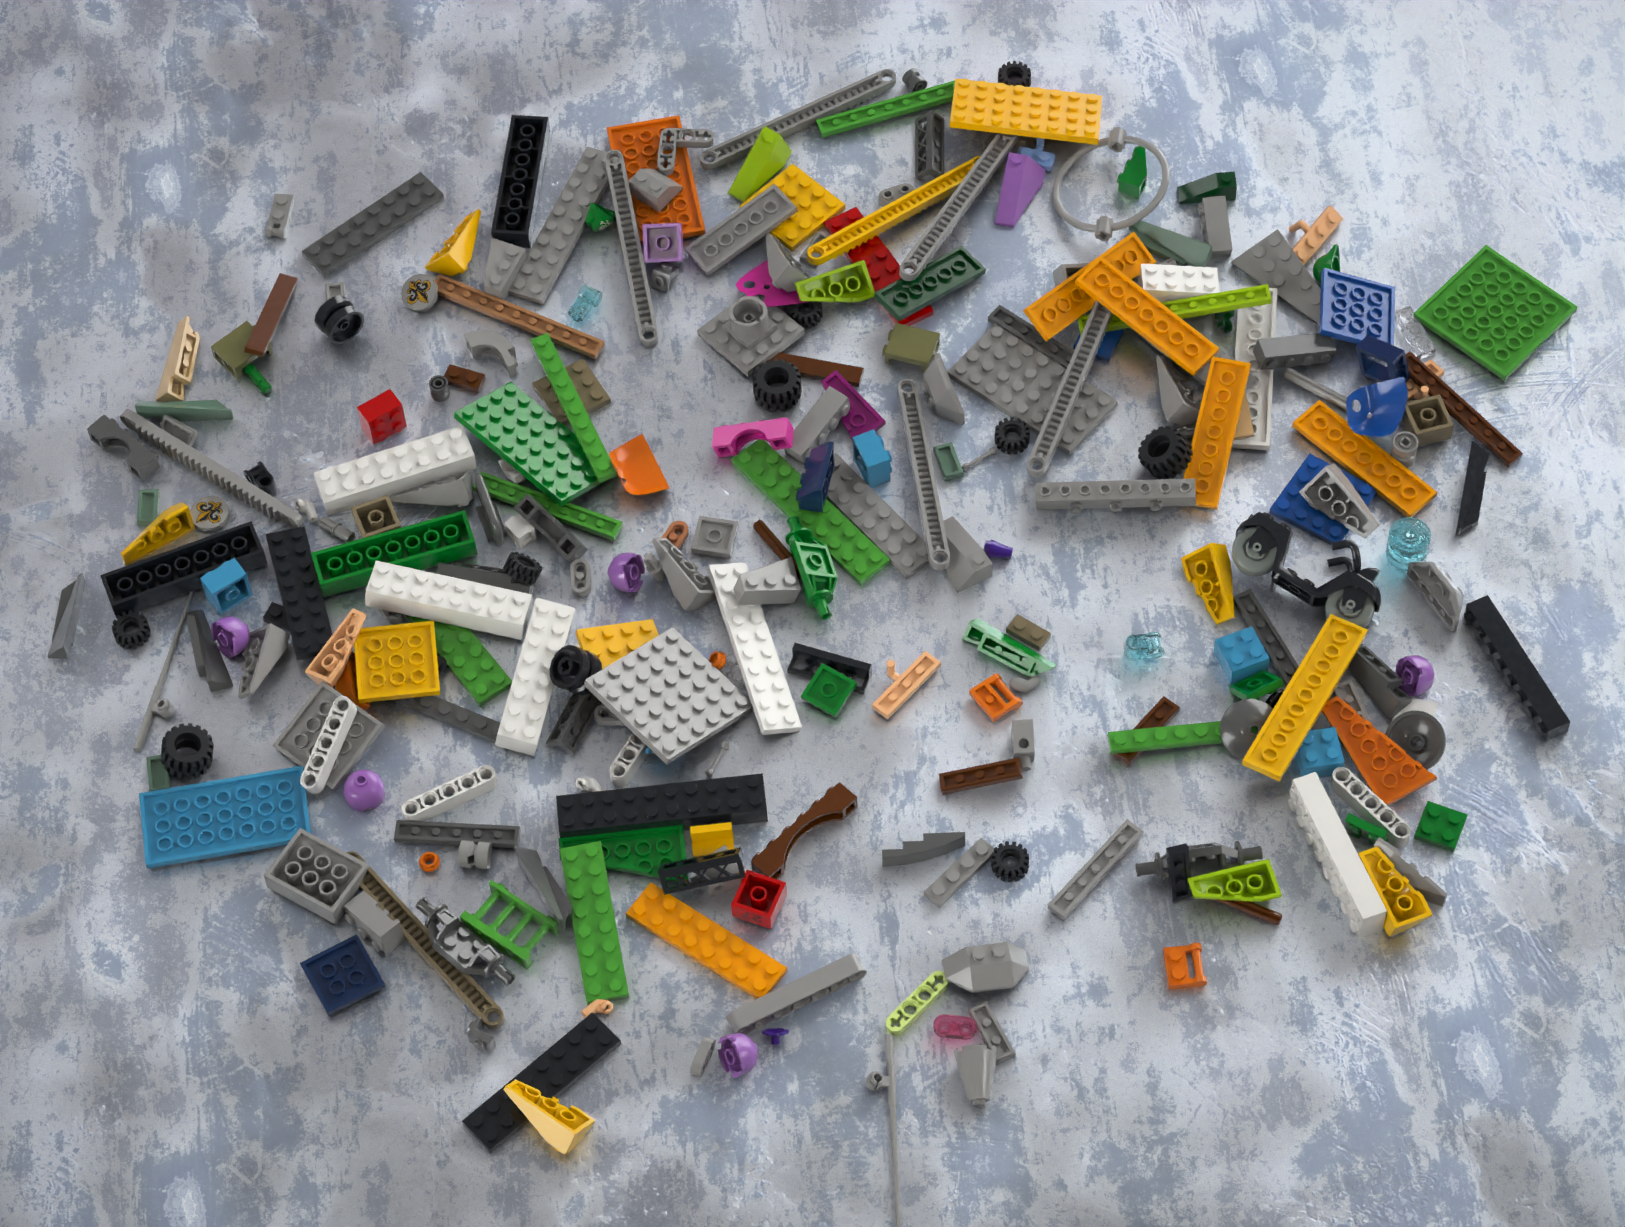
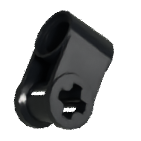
M261 461L250 470L243 471L248 482L273 497L276 495L277 488L274 478Z

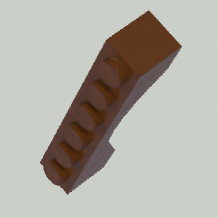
M840 782L835 786H831L820 800L817 799L813 802L807 812L801 813L791 826L783 829L778 838L772 839L761 853L758 852L753 856L751 860L752 871L778 880L784 874L788 855L798 840L810 830L822 824L844 820L858 807L857 796Z

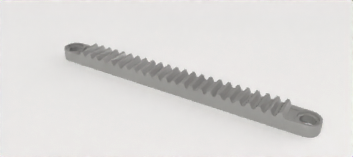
M890 69L881 70L709 148L700 155L701 167L706 170H712L724 164L729 165L731 161L736 162L738 158L743 159L744 155H748L764 126L780 134L782 138H788L790 134L795 135L796 131L800 133L803 128L808 129L810 125L813 127L818 119L832 116L836 113L839 114L842 110L846 112L847 108L852 109L854 105L859 106L860 102L865 103L867 99L872 100L873 96L878 97L880 93L895 86L896 74ZM884 77L892 78L890 81H883L882 79ZM708 157L714 159V161L712 162H706L704 160Z
M997 133L901 263L899 275L903 280H915L922 270L926 268L930 259H933L934 254L940 249L941 244H944L945 239L951 234L952 229L962 219L963 214L973 204L974 199L984 189L985 184L987 185L992 175L998 170L999 165L1009 155L1010 150L1018 140V135L1007 137L1005 134ZM911 268L914 272L906 273L904 269Z
M610 150L605 154V165L639 339L644 346H653L658 342V330L624 158L619 150ZM611 157H618L619 161L611 163L609 159ZM648 332L654 334L652 339H645L643 336Z
M1097 300L1027 461V471L1033 477H1041L1046 473L1056 448H1058L1064 429H1066L1067 422H1069L1072 410H1074V406L1077 403L1080 391H1082V386L1085 384V379H1087V375L1090 372L1093 360H1095V356L1098 353V348H1100L1103 341V336H1105L1108 325L1113 317V313ZM1034 463H1040L1042 468L1035 470L1031 466Z
M903 379L898 383L897 395L914 488L916 489L920 520L922 521L926 551L928 552L931 567L942 571L949 566L950 552L918 388L913 380ZM910 387L912 391L905 392L902 388ZM942 557L945 561L939 563L935 561V558Z
M126 409L120 415L123 424L135 431L139 439L143 438L144 442H149L151 446L155 445L156 449H161L162 453L167 452L168 457L173 456L175 461L179 459L180 464L185 463L186 468L191 467V470L197 471L198 475L202 474L204 479L208 478L209 482L214 481L215 485H220L222 490L226 489L227 493L232 492L234 497L238 496L240 501L244 500L245 504L250 503L252 508L256 507L258 512L262 511L263 515L268 514L269 519L274 518L276 523L281 521L293 529L301 527L304 523V518L291 507L132 410Z

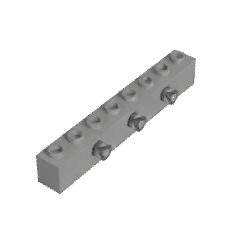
M1195 478L1035 483L1037 510L1070 509L1071 513H1081L1082 509L1110 508L1111 512H1120L1122 508L1150 507L1151 511H1160L1162 507L1196 506Z

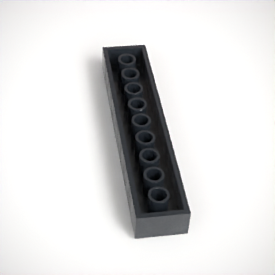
M763 773L556 796L560 838L683 825V830L686 831L690 830L691 826L732 822V825L768 822Z

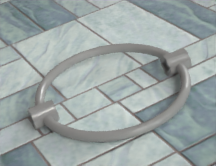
M1114 127L1110 131L1109 137L1100 139L1098 145L1088 144L1069 157L1060 168L1053 185L1055 208L1068 224L1084 231L1095 232L1096 239L1108 241L1112 238L1113 231L1129 227L1141 221L1159 205L1169 185L1170 170L1168 161L1161 150L1151 142L1138 137L1127 136L1126 130ZM1126 143L1135 144L1148 149L1159 160L1162 168V182L1159 191L1149 205L1126 220L1114 223L1112 218L1100 216L1097 219L1096 225L1083 223L1070 216L1061 203L1060 188L1064 176L1078 159L1092 150L1108 145L1110 150L1122 152Z

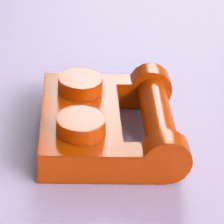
M998 673L993 674L969 690V695L993 722H996L1012 710L1019 709L1023 704V701L1016 697L1001 681L1002 677ZM991 686H996L1009 702L1006 704Z
M1200 943L1163 948L1169 989L1201 987L1207 984V978L1203 972L1200 954L1202 946ZM1192 954L1196 976L1194 978H1189L1186 955Z

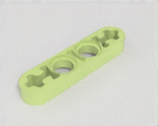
M943 971L933 972L886 1019V1029L889 1034L894 1036L902 1034L946 991L949 982L946 981ZM935 979L938 981L943 979V984L938 983L935 986ZM921 992H928L931 997L928 1000H921L919 994ZM907 1006H913L916 1012L909 1015L904 1012V1009ZM900 1020L899 1027H892V1022L896 1024Z

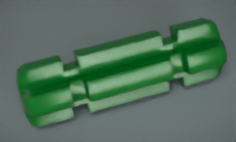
M253 364L245 366L243 369L245 374L259 387L260 391L264 394L269 393L272 386Z

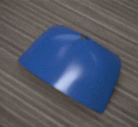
M1404 377L1363 386L1347 397L1348 425L1353 432L1365 436L1384 437L1392 434L1397 429L1408 399L1407 385ZM1354 400L1360 402L1361 409L1359 412H1355L1352 408ZM1369 412L1372 414L1371 418H1367Z

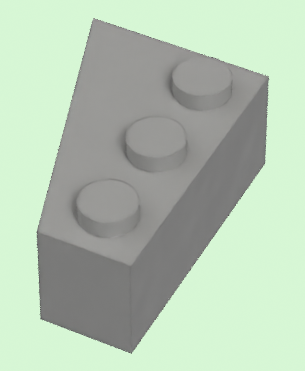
M1225 196L1202 198L1201 204L1198 205V212L1201 220V233L1204 235L1203 242L1212 246L1211 258L1231 256L1233 249Z
M495 238L491 239L484 281L485 293L506 301L509 296L508 290L527 258L525 248Z
M792 557L740 574L733 588L738 605L794 603L801 590Z
M363 890L344 905L346 912L344 916L351 925L355 924L358 927V932L363 938L366 939L368 937L372 941L371 945L377 952L381 951L387 956L405 942L401 922L398 919L391 920L388 917L390 913L386 909L383 911L378 906V902Z

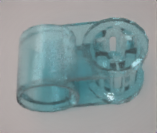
M1150 632L1147 634L1130 635L1125 643V657L1133 661L1162 657L1165 651L1160 643L1161 634Z

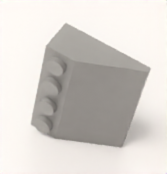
M299 828L264 874L267 888L337 924L345 913L344 905L354 898L369 868V864Z

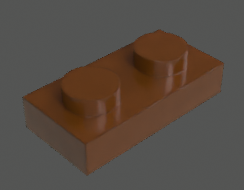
M449 364L444 374V377L448 380V385L479 393L486 379L485 374Z

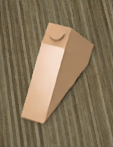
M352 608L305 670V673L318 686L322 681L331 687L336 685L338 679L343 674L367 616L365 613Z

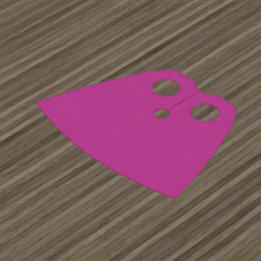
M768 260L749 271L736 283L738 290L747 296L764 295L765 300L762 302L767 307L804 303L800 301L797 290L787 292L783 288L778 289L772 284L773 280L769 275ZM746 281L755 282V286L750 289L745 288L743 284ZM769 285L770 288L765 289L764 286Z

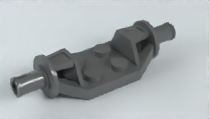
M1235 841L1234 848L1215 842L1188 846L1190 862L1196 861V857L1204 859L1218 857L1221 869L1244 865V861L1263 859L1261 846L1242 849L1239 841ZM1156 852L1153 862L1135 864L1137 877L1156 874L1159 882H1162L1164 877H1168V872H1163V869L1168 867L1166 854L1160 857L1159 852ZM1225 855L1235 857L1236 862L1225 863Z
M425 897L417 902L415 907L427 916L425 927L428 928L432 947L461 973L483 975L486 979L496 976L506 986H509L515 980L516 975L503 966L506 956L498 954L490 944L484 942L463 924L456 915L448 911V907L445 904L435 907ZM439 923L443 925L440 931L436 926ZM484 960L489 963L487 967L478 965Z

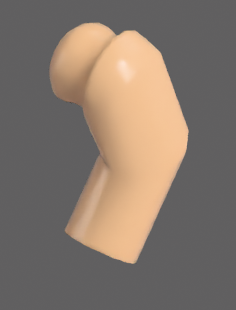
M596 999L584 1008L581 1013L585 1018L592 1012L594 1014H609L613 1010V1004L608 1000Z

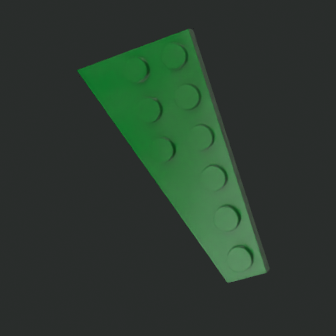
M683 825L558 838L559 852L561 848L601 841L606 869L659 878L658 869L660 865L686 859ZM674 877L665 878L666 880L679 882V880H677Z

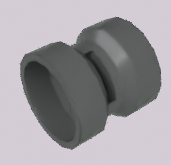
M915 68L908 70L902 77V81L906 86H909L911 92L923 90L927 87V81L920 77V73Z
M437 375L430 379L429 388L432 399L436 402L447 400L450 396V390L446 377Z

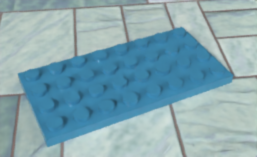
M303 766L139 793L147 869L284 846L289 843L299 828L311 833L307 792L300 783V778L304 771Z

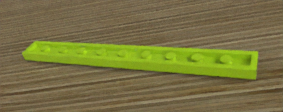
M1265 284L1161 303L1181 319L1272 304L1269 285ZM1113 314L1106 332L1131 327ZM1090 315L1078 318L1080 336Z

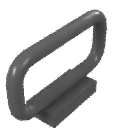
M477 472L474 474V482L481 502V506L476 507L478 517L487 541L495 540L497 545H503L504 537H507L506 530L495 501L492 502L481 473Z

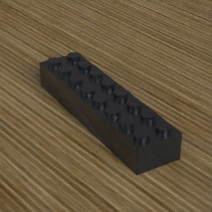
M512 115L491 236L492 238L522 248H531L550 136L548 117Z
M250 521L102 574L100 577L115 617L118 615L122 617V612L129 614V611L132 610L134 613L135 611L143 610L203 588L200 578L207 572L213 571L224 562L230 561L233 558L236 559L245 572L267 565V560L253 523Z

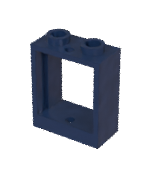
M1367 335L1356 345L1362 375L1378 382L1404 377L1405 382L1410 379L1405 350L1370 335ZM1375 358L1387 363V366L1375 362Z

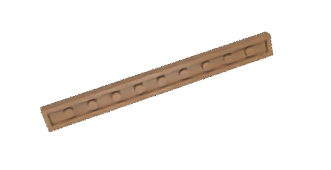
M441 274L434 280L438 286L437 295L534 335L541 336L548 333L552 342L595 360L605 346V342L601 339Z

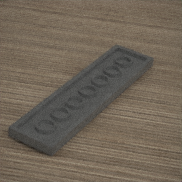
M420 172L302 250V256L326 278L444 199V195Z

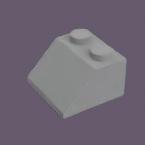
M640 169L628 180L631 195L658 212L683 189V186L655 169Z

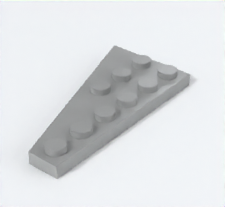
M1278 229L1231 261L1232 265L1245 272V274L1255 279L1261 285L1268 284L1269 288H1277V296L1288 302L1292 307L1319 325L1321 289Z

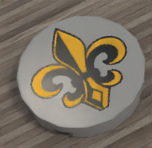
M413 275L403 285L401 291L402 301L412 311H426L437 301L438 286L428 275Z
M203 497L197 500L190 510L195 528L203 532L217 531L223 528L229 520L228 505L219 497Z

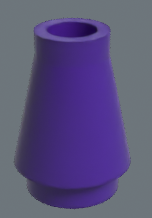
M992 539L991 541H985L983 549L989 559H1011L1013 552L1012 547Z

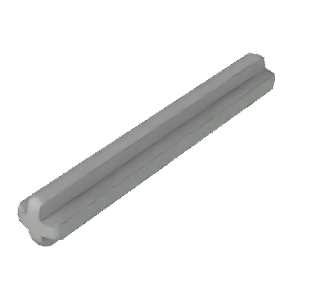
M1288 368L1285 371L1284 377L1346 410L1347 397L1292 368Z

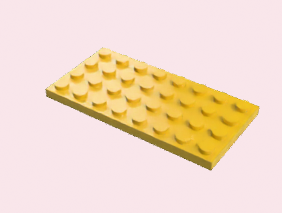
M955 78L949 127L1098 145L1102 96L1074 91L1066 92L1057 89L1024 87L1022 85L1009 86L1004 83Z

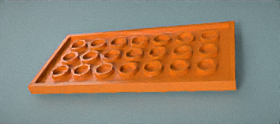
M679 115L607 127L611 150H619L622 153L628 180L640 169H655L658 171L657 160L660 134L666 128H682ZM668 136L667 143H670L671 136ZM677 147L674 172L667 176L683 186V189L660 212L631 195L641 246L643 245V224L682 223L683 238L705 234L687 147ZM667 149L664 150L662 153L668 155L671 154L672 151ZM665 161V167H664V168H667V166H668V161Z

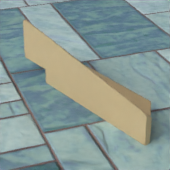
M189 316L178 322L155 401H183L184 385L187 386L191 383L200 336L197 331L193 332L189 324L191 320Z

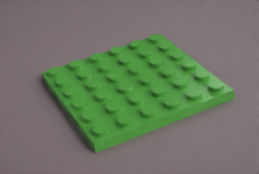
M1485 245L1414 312L1413 318L1505 381L1577 311L1578 306Z

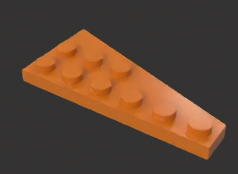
M1336 696L1327 701L1322 709L1323 715L1330 726L1336 728L1338 739L1369 789L1387 806L1437 780V776L1427 771L1417 760L1415 761L1405 750L1383 732L1373 727L1372 723L1357 714L1356 710L1340 697Z

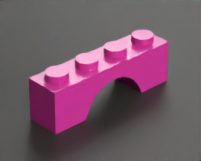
M788 417L714 427L712 448L718 458L737 455L745 444L753 440H765L770 443L773 450L792 448L794 428Z

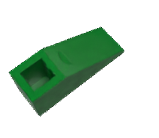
M1135 146L1131 160L1128 159L1125 164L1124 172H1120L1118 175L1117 183L1119 184L1118 192L1139 199L1147 184L1145 148Z

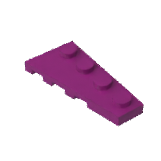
M837 370L821 381L825 391L831 386L848 397L850 410L847 415L842 416L841 421L851 439L871 430L877 432L886 424L878 412Z

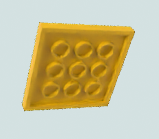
M793 163L739 206L740 209L775 184L797 207L798 212L769 233L780 240L792 252L824 227L825 221L837 216L846 209L845 203Z
M653 619L577 629L575 633L580 648L597 655L602 663V669L659 636Z
M434 621L361 628L354 645L359 703L441 695Z

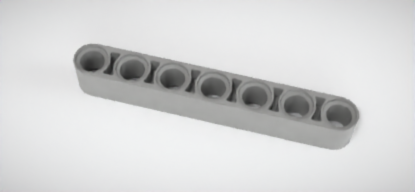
M849 954L731 1011L726 1016V1019L734 1033L747 1035L862 979L867 971L857 954Z

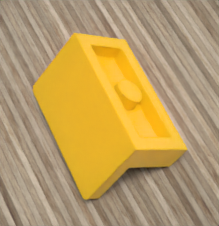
M732 822L690 827L693 857L711 854L726 845L728 850L734 849Z

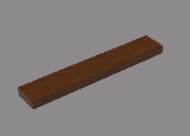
M279 273L245 346L246 353L264 357L297 285L298 278Z
M780 352L770 359V361H774V359L782 361L784 359L786 363L791 362L793 367L796 366L801 377L824 380L837 370L851 386L860 387L864 368Z

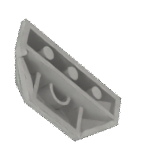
M937 353L924 373V382H921L924 394H928L929 407L934 409L937 416L963 425L965 423L964 410L941 355Z
M1410 562L1407 575L1453 633L1456 632L1464 598L1463 592L1453 584L1449 574L1445 573L1434 562Z
M1009 942L965 947L942 959L946 981L953 982L972 993L1014 988L1029 970L1025 949Z

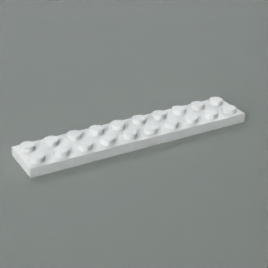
M1239 286V289L1248 288V286ZM1269 288L1272 304L1237 309L1235 360L1251 363L1250 374L1256 378V383L1246 390L1254 437L1234 440L1232 448L1269 450L1273 369L1260 370L1253 350L1258 339L1275 338L1277 288Z
M747 564L709 565L707 571L761 734L800 732L802 726L761 605L737 604L733 588L740 574L749 572Z

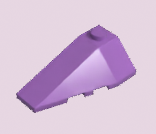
M1009 153L995 225L1014 227L1023 215L1024 209L1032 202L1034 195L1043 185L1046 170L1028 155Z

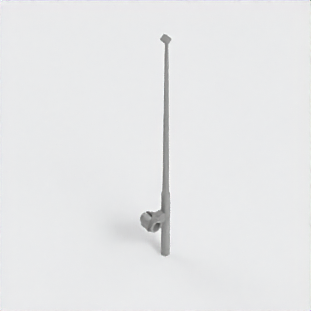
M194 591L190 592L136 739L134 751L141 752L154 715L160 714L162 717L169 718L174 714V705L167 699L159 700Z
M886 1034L887 1076L874 1071L868 1075L865 1082L869 1090L877 1091L880 1088H885L888 1092L896 1227H901L893 1034Z

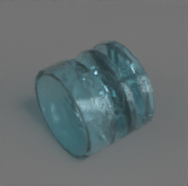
M1412 517L1401 518L1392 524L1385 551L1387 560L1392 566L1407 571L1410 562H1426L1431 541V532L1428 526L1421 520Z

